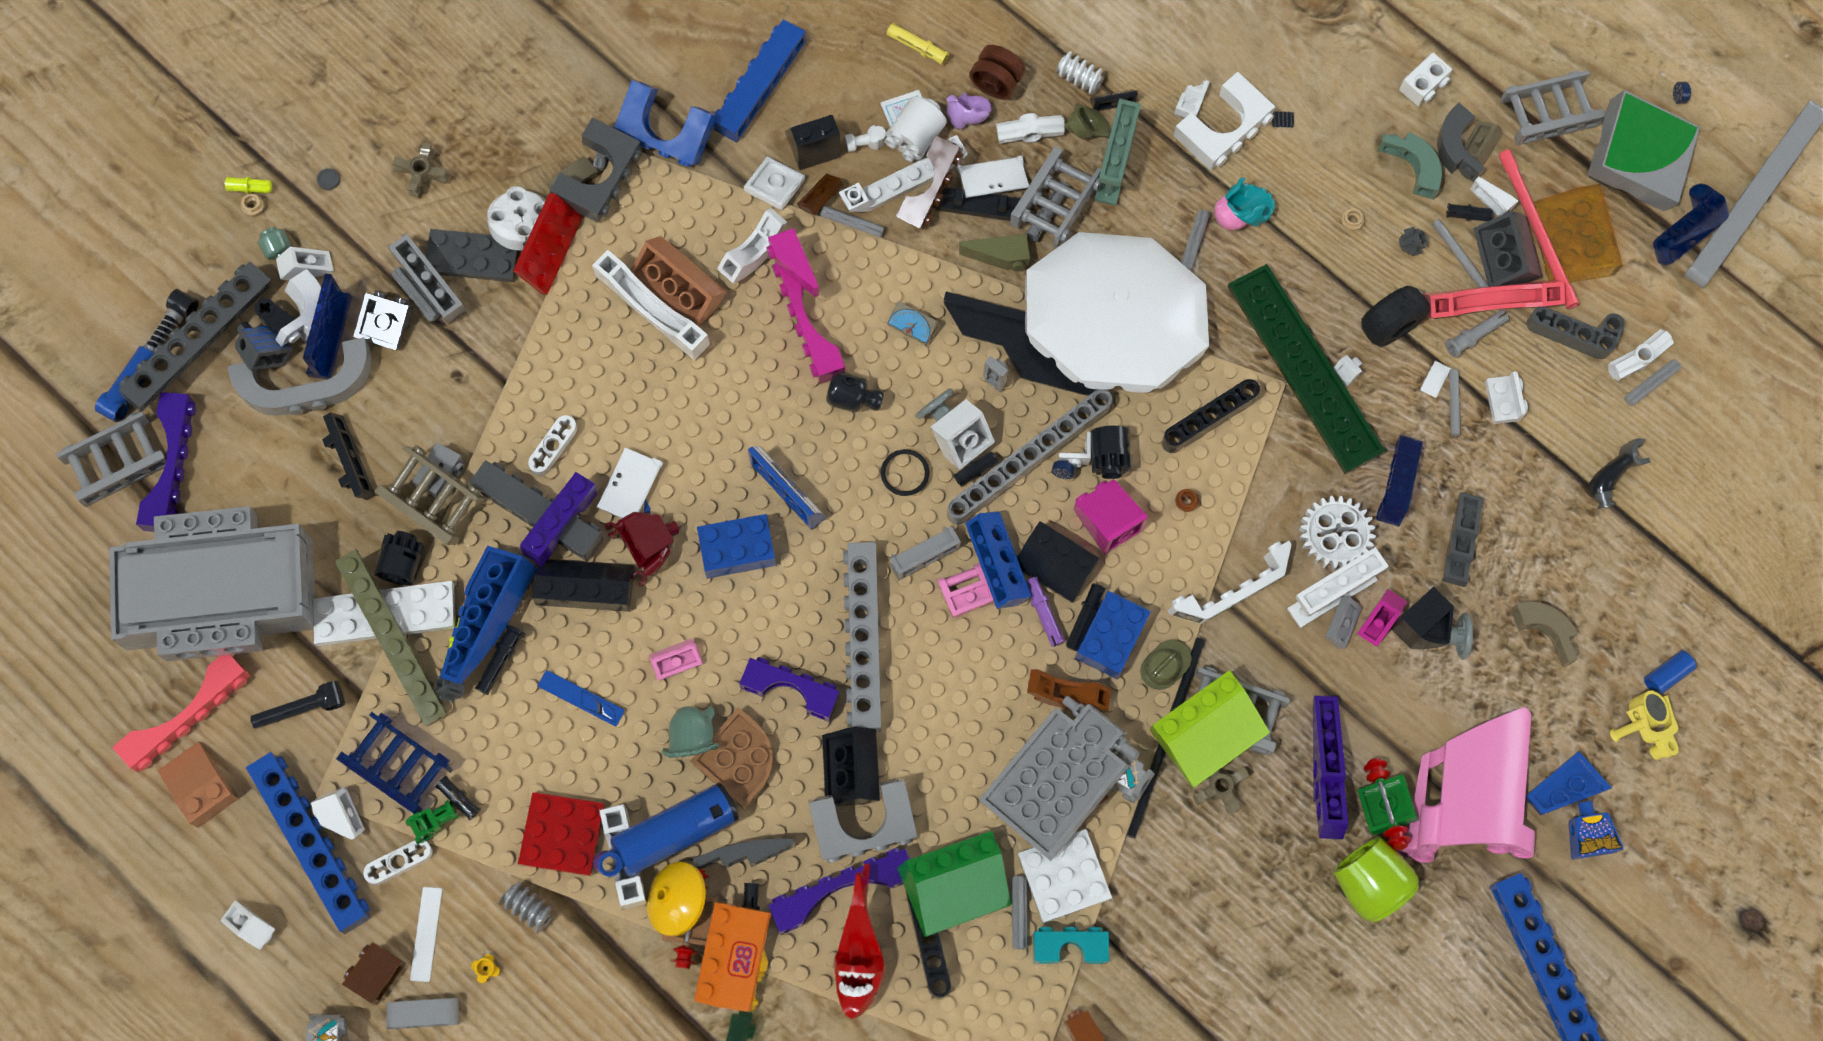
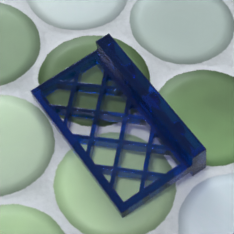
M325 273L303 355V360L308 365L306 372L308 377L326 380L332 377L352 300L350 293L341 291L332 274Z

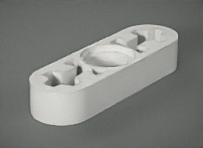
M564 415L559 417L530 456L528 465L535 475L542 476L547 474L576 434L577 425L571 416ZM568 423H570L569 425L571 429H565L563 431L561 425H567ZM562 433V437L564 438V440H562L558 435ZM551 440L559 442V447L555 451H550L546 448L547 443ZM543 459L545 466L536 468L535 462H540Z
M413 841L367 864L363 872L364 878L373 885H380L428 861L433 853L432 846L427 841L420 844ZM417 846L426 847V850L423 851L424 856L421 857L416 854L411 857L414 861L410 863V858L405 852L408 851L410 854L418 851ZM398 855L403 856L405 859L403 867L399 869L393 868V858ZM386 862L387 868L391 873L388 874V871L384 870L379 873L378 879L370 877L373 873V868L381 870L385 868L383 863Z

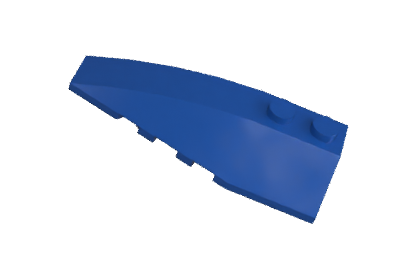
M487 545L465 588L464 594L466 599L464 606H460L458 615L460 620L458 627H454L452 633L454 641L446 654L440 675L442 679L461 685L498 640L515 613L537 570V567L524 556Z

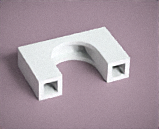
M1239 72L1222 85L1219 94L1239 114L1241 126L1230 133L1212 131L1192 112L1175 127L1173 136L1210 171L1216 166H1222L1231 152L1235 154L1239 151L1247 138L1251 140L1258 133V128L1262 125L1267 126L1274 118L1275 106Z

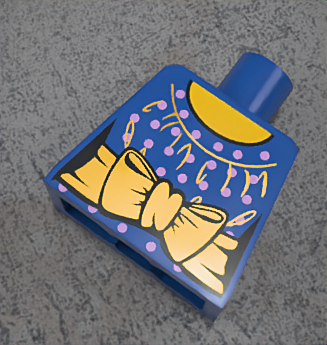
M1592 801L1578 803L1580 817L1573 818L1568 823L1571 860L1613 854L1624 850L1608 813L1595 814Z

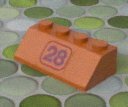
M715 902L694 1001L715 1007L751 1012L771 913L730 903Z

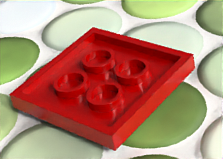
M532 792L518 865L591 877L602 823L600 810L604 809L605 804Z

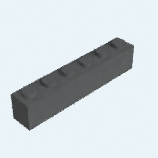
M485 460L469 483L482 491L481 495L531 527H534L554 499H546L542 496L543 492L534 486H531V488L523 484L524 480L515 474L510 476L505 473V468L497 462L491 464ZM577 514L563 530L558 544L588 562L603 541L600 528L591 522L587 525L581 521V516Z

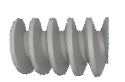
M519 881L504 893L498 904H504V909L507 911L512 909L513 916L520 915L519 920L522 923L528 920L527 927H535V933L538 934L550 922L553 916L550 913L553 906L550 904L544 909L543 904L545 900L541 899L536 903L537 894L534 893L530 897L527 896L530 888L526 887L521 891L522 882Z

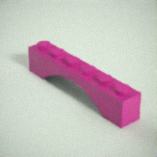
M775 262L772 265L775 277H780L782 284L779 287L783 298L787 297L790 303L787 304L789 315L796 319L797 324H794L798 337L802 336L805 343L802 344L804 355L811 359L812 364L809 365L813 378H818L820 384L830 381L835 372H845V365L838 347L823 338L811 325L802 303L804 288L780 269Z

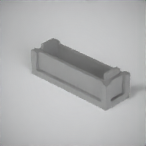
M952 526L948 529L943 527V532L897 556L893 553L892 558H890V566L899 581L960 549L961 542Z

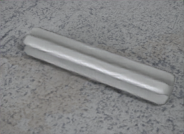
M823 206L820 212V216L877 237H882L884 227L828 206Z
M1203 209L1198 211L1181 261L1190 271L1210 213Z
M402 267L394 269L392 272L393 278L429 322L436 321L440 314Z
M1671 360L1624 397L1625 402L1629 406L1635 405L1681 369V365L1677 360Z
M1024 876L1012 877V945L1014 949L1027 948L1026 877Z

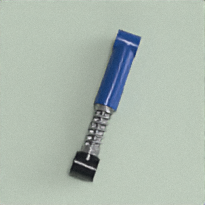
M175 289L170 293L166 301V308L168 310L164 314L165 318L160 319L161 324H157L158 328L154 329V334H150L151 338L147 339V344H144L143 347H138L109 391L104 392L98 398L95 404V411L116 423L126 416L129 402L119 395V383L126 376L129 375L131 377L137 371L136 367L142 360L146 359L148 361L154 355L152 353L153 350L160 343L164 344L167 342L171 332L175 327H178L177 324H181L183 319H186L192 312L197 311L199 307L198 299L179 289ZM142 379L138 382V385L140 387L145 381V379Z

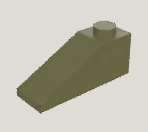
M1026 234L959 241V255L1005 270L1022 271L1025 268H1029L1030 255Z

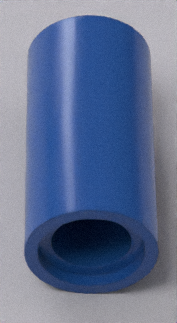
M1681 650L1646 675L1644 683L1650 691H1655L1662 695L1696 670L1697 665L1691 655Z

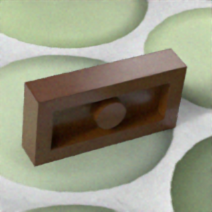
M826 173L797 205L803 211L815 215L844 184L840 178Z

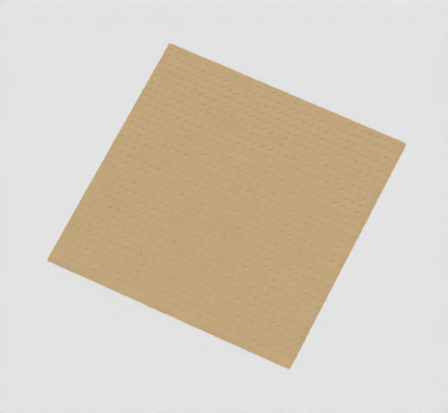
M641 153L638 162L632 163L628 179L626 181L623 180L620 184L621 190L616 199L612 198L609 203L610 210L605 218L601 217L599 223L583 216L461 481L469 486L470 480L485 460L491 464L497 462L505 468V473L510 476L512 474L519 476L524 480V485L529 488L531 486L538 488L543 492L542 496L550 500L557 497L575 472L595 483L597 495L586 510L578 513V515L581 516V521L587 525L591 522L600 528L603 541L588 562L634 565V573L636 571L642 572L644 569H639L621 536L619 535L616 539L608 537V534L612 533L615 528L607 531L605 525L608 522L617 524L621 518L597 508L624 448H628L648 458H655L663 462V466L659 469L646 500L651 508V515H660L664 524L675 521L679 527V534L672 536L674 543L670 548L671 554L659 570L652 576H647L648 581L646 585L638 586L643 580L642 575L633 580L630 612L535 605L532 599L533 576L508 623L524 632L526 636L519 641L515 648V655L509 657L489 695L487 696L475 689V686L497 650L495 648L496 643L501 641L507 630L506 628L479 665L464 680L465 690L463 695L459 699L455 698L454 702L441 700L448 715L429 726L424 725L384 650H382L318 788L316 798L346 786L359 816L415 837L411 827L407 826L405 821L413 814L428 808L433 811L444 805L446 800H449L435 787L444 776H447L460 790L463 789L467 793L466 796L481 810L469 821L454 806L453 808L458 819H452L441 825L442 830L429 839L428 843L656 931L649 921L646 904L624 910L620 906L615 876L607 877L598 873L594 868V864L591 877L518 865L532 792L604 803V809L624 804L628 812L630 826L632 827L714 785L708 777L690 762L695 755L678 758H668L663 755V748H669V725L675 712L685 706H693L701 711L708 707H713L715 716L711 723L714 735L739 707L764 730L769 739L773 755L770 777L765 787L745 810L732 799L739 821L642 870L641 875L646 898L650 885L656 875L671 863L685 862L697 868L693 858L719 848L763 839H793L796 847L754 867H751L748 859L727 869L724 868L722 861L702 869L705 870V875L710 876L704 879V883L708 887L706 889L707 896L719 897V902L741 906L743 905L744 883L760 884L758 906H760V911L771 913L769 905L773 903L772 899L786 894V897L796 894V889L805 885H809V888L818 885V880L831 875L833 879L840 876V871L848 867L854 866L855 869L864 866L863 862L870 858L877 857V860L886 857V852L894 848L906 849L909 858L912 859L992 831L1001 851L1011 906L939 932L951 982V989L946 998L935 999L929 994L904 884L896 888L868 884V912L882 949L886 969L877 997L864 1013L935 1041H1054L1082 962V953L1077 946L1067 944L1060 949V962L1058 964H1033V933L1038 931L1039 927H1053V931H1063L1064 927H1077L1078 932H1088V928L1095 925L1102 903L1043 924L1026 880L1027 948L1014 949L1012 945V877H1025L1017 854L1034 847L979 801V799L1056 707L1034 700L1035 696L1027 693L1031 669H1039L1056 678L1072 682H1098L1112 689L1108 712L1101 713L1127 733L1124 737L1129 741V745L1140 753L1136 760L1144 764L1142 770L1147 772L1148 768L1150 769L1159 744L1150 732V728L1154 723L1170 713L1182 676L1167 689H1152L1145 684L1141 677V664L1159 644L1167 640L1182 642L1191 653L1201 624L1169 615L1167 610L1173 606L1171 602L1182 595L1185 598L1193 595L1200 607L1209 602L1283 394L1285 383L1282 380L1204 353L1191 366L1186 369L1182 368L1179 374L1161 389L1157 388L1144 393L1125 391L1121 386L1108 389L1112 395V403L1106 415L967 520L969 521L979 513L999 511L1016 557H1018L1027 539L1039 521L1100 558L1097 567L1073 603L1040 583L1044 594L1048 595L1049 606L1065 642L1060 643L1056 647H1051L1035 607L1031 606V598L1018 606L997 609L993 602L952 618L943 594L939 589L937 579L942 577L946 579L974 568L973 565L980 562L965 525L967 521L957 525L949 521L947 517L949 502L1088 397L1021 379L1002 346L963 336L946 306H944V296L947 291L1025 312V289L825 217L809 214L802 209L786 204L783 210H780L745 192L743 188ZM608 161L598 184L605 181L611 175L613 166L610 161ZM772 208L787 222L782 232L794 228L819 286V296L814 297L805 288L803 290L802 303L811 325L823 338L838 347L846 373L867 379V389H879L884 392L880 410L873 411L868 406L863 405L860 411L849 412L832 407L827 403L826 396L830 381L820 384L818 378H813L809 367L812 364L811 359L804 355L802 344L805 343L802 336L798 337L794 327V324H797L796 319L789 315L787 304L790 303L787 297L783 298L779 287L782 284L780 277H775L772 265L775 264L774 259L768 257L750 275L735 283H732L717 270L726 252L739 247L751 236L767 209ZM662 236L727 291L719 307L699 327L708 334L710 345L695 360L689 357L595 276L592 265L607 250L621 260L630 270L644 243L647 240ZM898 301L938 322L937 329L927 346L887 325ZM990 356L995 360L1000 359L1003 361L1008 369L1006 386L1001 392L983 379L984 364ZM1246 379H1253L1259 384L1260 392L1256 401L1251 406L1176 453H1169L1163 449L1162 439L1169 427ZM949 388L953 389V394L944 403L952 410L967 399L983 412L995 443L972 461H976L988 452H993L998 460L997 464L981 473V477L973 478L962 487L959 486L953 474L962 469L959 470L943 456L932 432L931 426L936 420L930 412L921 419H917L915 416L919 410ZM1248 389L1243 390L1246 395H1253L1252 391ZM1102 399L1096 400V403L1100 406L1107 404ZM1231 401L1224 402L1227 407H1235ZM1084 412L1078 414L1081 419L1089 418ZM1213 413L1205 414L1209 419H1216ZM564 415L571 416L577 425L576 434L550 471L542 476L535 475L528 465L530 456L559 417ZM568 423L567 425H561L563 431L565 429H571L569 425L570 423ZM1115 425L1129 429L1132 468L1130 472H1125L1122 477L1114 480L1142 509L1148 519L1142 532L1104 555L1073 508L1076 498L1086 492L1090 494L1095 491V487L1105 480L1110 482L1113 479H1104L1102 474L1096 475V473H1092L1091 459L1089 465H1082L1076 468L1072 479L1058 478L1052 474L1051 470L1053 463L1058 461L1059 453H1085L1087 432L1098 427ZM1187 425L1190 431H1197L1196 426ZM1068 426L1060 427L1062 432H1071ZM562 433L558 435L562 440H564V438L562 437ZM1174 436L1168 437L1171 443L1179 442ZM1049 439L1042 441L1045 446H1052L1054 444ZM551 440L547 443L546 448L550 451H555L559 447V442ZM750 447H761L824 514L825 519L811 530L751 466L748 454ZM909 449L916 451L922 455L929 466L927 484L914 495L900 496L894 494L882 482V464L887 456L897 450ZM1026 453L1024 455L1025 458L1028 460H1033L1036 458L1035 455L1032 453ZM901 454L889 461L885 475L888 483L893 488L900 491H910L922 483L925 470L918 458L909 454ZM543 459L540 462H535L536 468L545 466ZM1013 466L1006 469L1011 474L1018 472L1017 468ZM996 480L988 482L991 487L1000 486V483ZM459 489L456 490L441 522L442 525L448 522L466 495ZM1183 489H1191L1198 495V506L1191 512L1181 511L1176 506V495ZM972 494L970 496L973 501H980L982 499L979 494ZM484 497L486 499L484 503L473 500L454 528L456 530L455 534L460 537L456 546L447 545L436 536L434 537L412 585L453 581L455 586L456 626L460 618L458 615L460 606H464L466 599L464 594L465 588L487 545L524 556L520 544L533 528L486 497ZM1183 499V502L1185 504L1191 503L1190 499ZM644 503L640 510L641 513H644ZM959 507L952 510L955 515L964 513L963 509ZM767 514L776 566L707 579L697 527ZM952 526L961 542L960 549L898 581L890 566L892 554L894 553L897 556L943 532V527L948 529ZM876 542L881 732H876L879 783L899 778L905 780L917 837L912 838L913 842L909 844L899 845L896 842L889 844V848L885 850L875 851V848L865 850L866 853L863 855L851 857V854L841 856V860L828 863L827 859L822 860L808 800L825 796L822 735L852 727L847 726V712H852V703H847L846 688H851V679H846V665H851L850 656H846L845 642H850V633H845V619H849V610H845L844 596H849V587H844V573H848V564H843V550H848V543ZM558 543L555 551L548 558L551 560L586 562ZM524 556L535 567H538V564ZM862 564L854 567V570L858 573H862L867 569ZM1023 573L1025 581L1029 582L1028 579H1031V577ZM974 577L949 587V590L953 592L980 580L978 577ZM1092 583L1101 585L1106 589L1098 608H1100L1107 592L1110 591L1151 611L1118 680L1076 660L1077 652L1066 647L1068 638L1082 609L1081 603L1085 601ZM858 587L854 592L862 596L866 594L867 590L864 587ZM862 609L855 613V616L860 619L868 615ZM1095 612V614H1094V616H1093V619H1092V621H1091V623H1090V626H1091V624H1092V622H1093V620H1094V618H1095L1097 612ZM454 629L405 635L433 687L437 678L441 675L444 665L443 660L450 645L448 641L452 637ZM861 632L855 638L863 642L868 639V635ZM693 638L703 664L658 681L649 655ZM861 655L857 657L856 662L860 665H865L869 662V659ZM757 657L768 660L771 666L777 668L779 665L791 669L795 675L801 676V674H806L813 677L814 682L822 685L823 682H827L836 686L840 696L830 722L807 714L805 699L793 688L777 687L770 690L764 697L742 690L739 683L749 659L756 660ZM548 670L624 709L625 712L617 726H613L539 688L537 685L545 671ZM860 679L856 684L859 688H866L870 682L867 679ZM861 702L857 705V709L861 712H866L870 709V705L867 702ZM1057 707L1070 719L1075 720L1076 717L1073 715L1072 710ZM880 785V801L864 805L835 806L840 826L850 835L857 837L868 836L881 827L885 818V807ZM1117 789L1114 792L1109 791L1107 793L1109 799L1096 807L1076 830V832L1087 830L1107 886L1111 880L1139 801L1136 800L1135 803L1129 802L1122 797L1123 794ZM602 823L595 856L600 851L610 850ZM611 857L604 859L602 864L604 870H608L613 866ZM854 885L829 895L816 906L802 927L780 935L771 913L764 946L768 960L767 970L764 974L840 1003L836 990L833 962L850 910ZM922 934L921 940L924 944L930 945L935 941L934 935L924 937V934ZM692 945L699 949L705 950V946ZM931 956L927 959L929 968L937 969L940 967L941 962L938 957ZM936 981L933 983L932 988L936 993L942 994L946 991V984L943 981Z

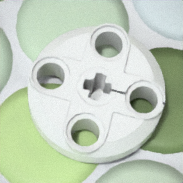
M519 186L509 188L506 193L493 200L489 206L487 219L492 237L506 248L523 250L546 199L537 193L526 191Z

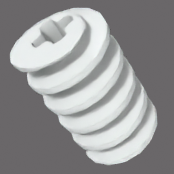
M1069 51L1061 59L1055 74L1059 72V77L1062 79L1067 76L1069 83L1074 81L1076 87L1082 85V90L1085 92L1089 89V94L1093 96L1104 79V76H1101L1102 69L1099 68L1096 72H1093L1094 64L1087 68V60L1078 63L1080 56L1077 55L1074 59H1071L1072 51Z

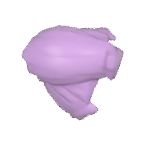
M966 92L959 97L955 95L947 97V118L956 129H962L966 124L981 123L992 112L990 102L984 97L969 96Z

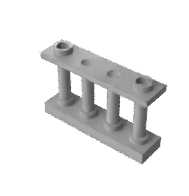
M1588 70L1582 72L1573 71L1565 76L1519 87L1513 85L1504 91L1500 102L1501 104L1512 102L1521 126L1514 137L1517 146L1600 126L1605 118V112L1603 109H1591L1582 85L1589 76ZM1574 88L1583 111L1582 114L1574 115L1570 113L1562 89ZM1553 92L1562 115L1561 119H1550L1541 94ZM1533 98L1541 119L1540 124H1529L1520 99Z
M1056 146L1011 213L1010 225L1019 228L1022 222H1029L1055 235L1053 244L1055 248L1059 247L1061 242H1066L1070 235L1069 229L1093 191H1098L1102 184L1098 182L1101 172L1100 168H1097L1093 176H1090L1064 163L1062 159L1063 150ZM1060 170L1087 185L1083 192L1079 193L1053 180L1052 175L1055 171L1059 172ZM1049 187L1075 200L1076 203L1071 210H1068L1042 197L1041 192L1044 188L1048 189ZM1040 205L1064 217L1065 220L1059 228L1031 214L1032 206Z
M142 411L130 414L125 420L75 445H68L56 454L57 458L65 465L71 464L81 485L80 490L74 494L83 506L88 507L164 469L167 456L161 450H154L143 426L151 422ZM135 431L146 454L145 458L137 462H133L122 439L123 436ZM111 442L114 443L125 465L123 469L115 473L111 471L101 451V447ZM91 452L103 475L102 479L95 483H90L79 458Z
M1199 667L1195 674V677L1202 679L1198 692L1222 675L1218 674L1217 670L1211 667ZM1238 681L1253 705L1256 698L1270 703L1264 720L1270 733L1249 748L1255 752L1270 756L1276 746V743L1271 741L1270 734L1279 706L1285 708L1289 704L1290 698L1285 697V694L1280 691L1271 690L1270 692Z

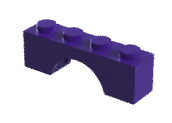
M575 472L521 542L522 554L542 567L555 551L558 540L568 523L578 513L584 512L596 497L595 483Z
M757 657L756 660L749 659L739 683L742 690L764 697L770 690L777 687L793 688L805 699L807 714L830 722L840 696L836 686L827 682H823V685L814 682L813 677L806 674H801V676L795 675L791 669L779 665L778 668L771 666L768 660Z

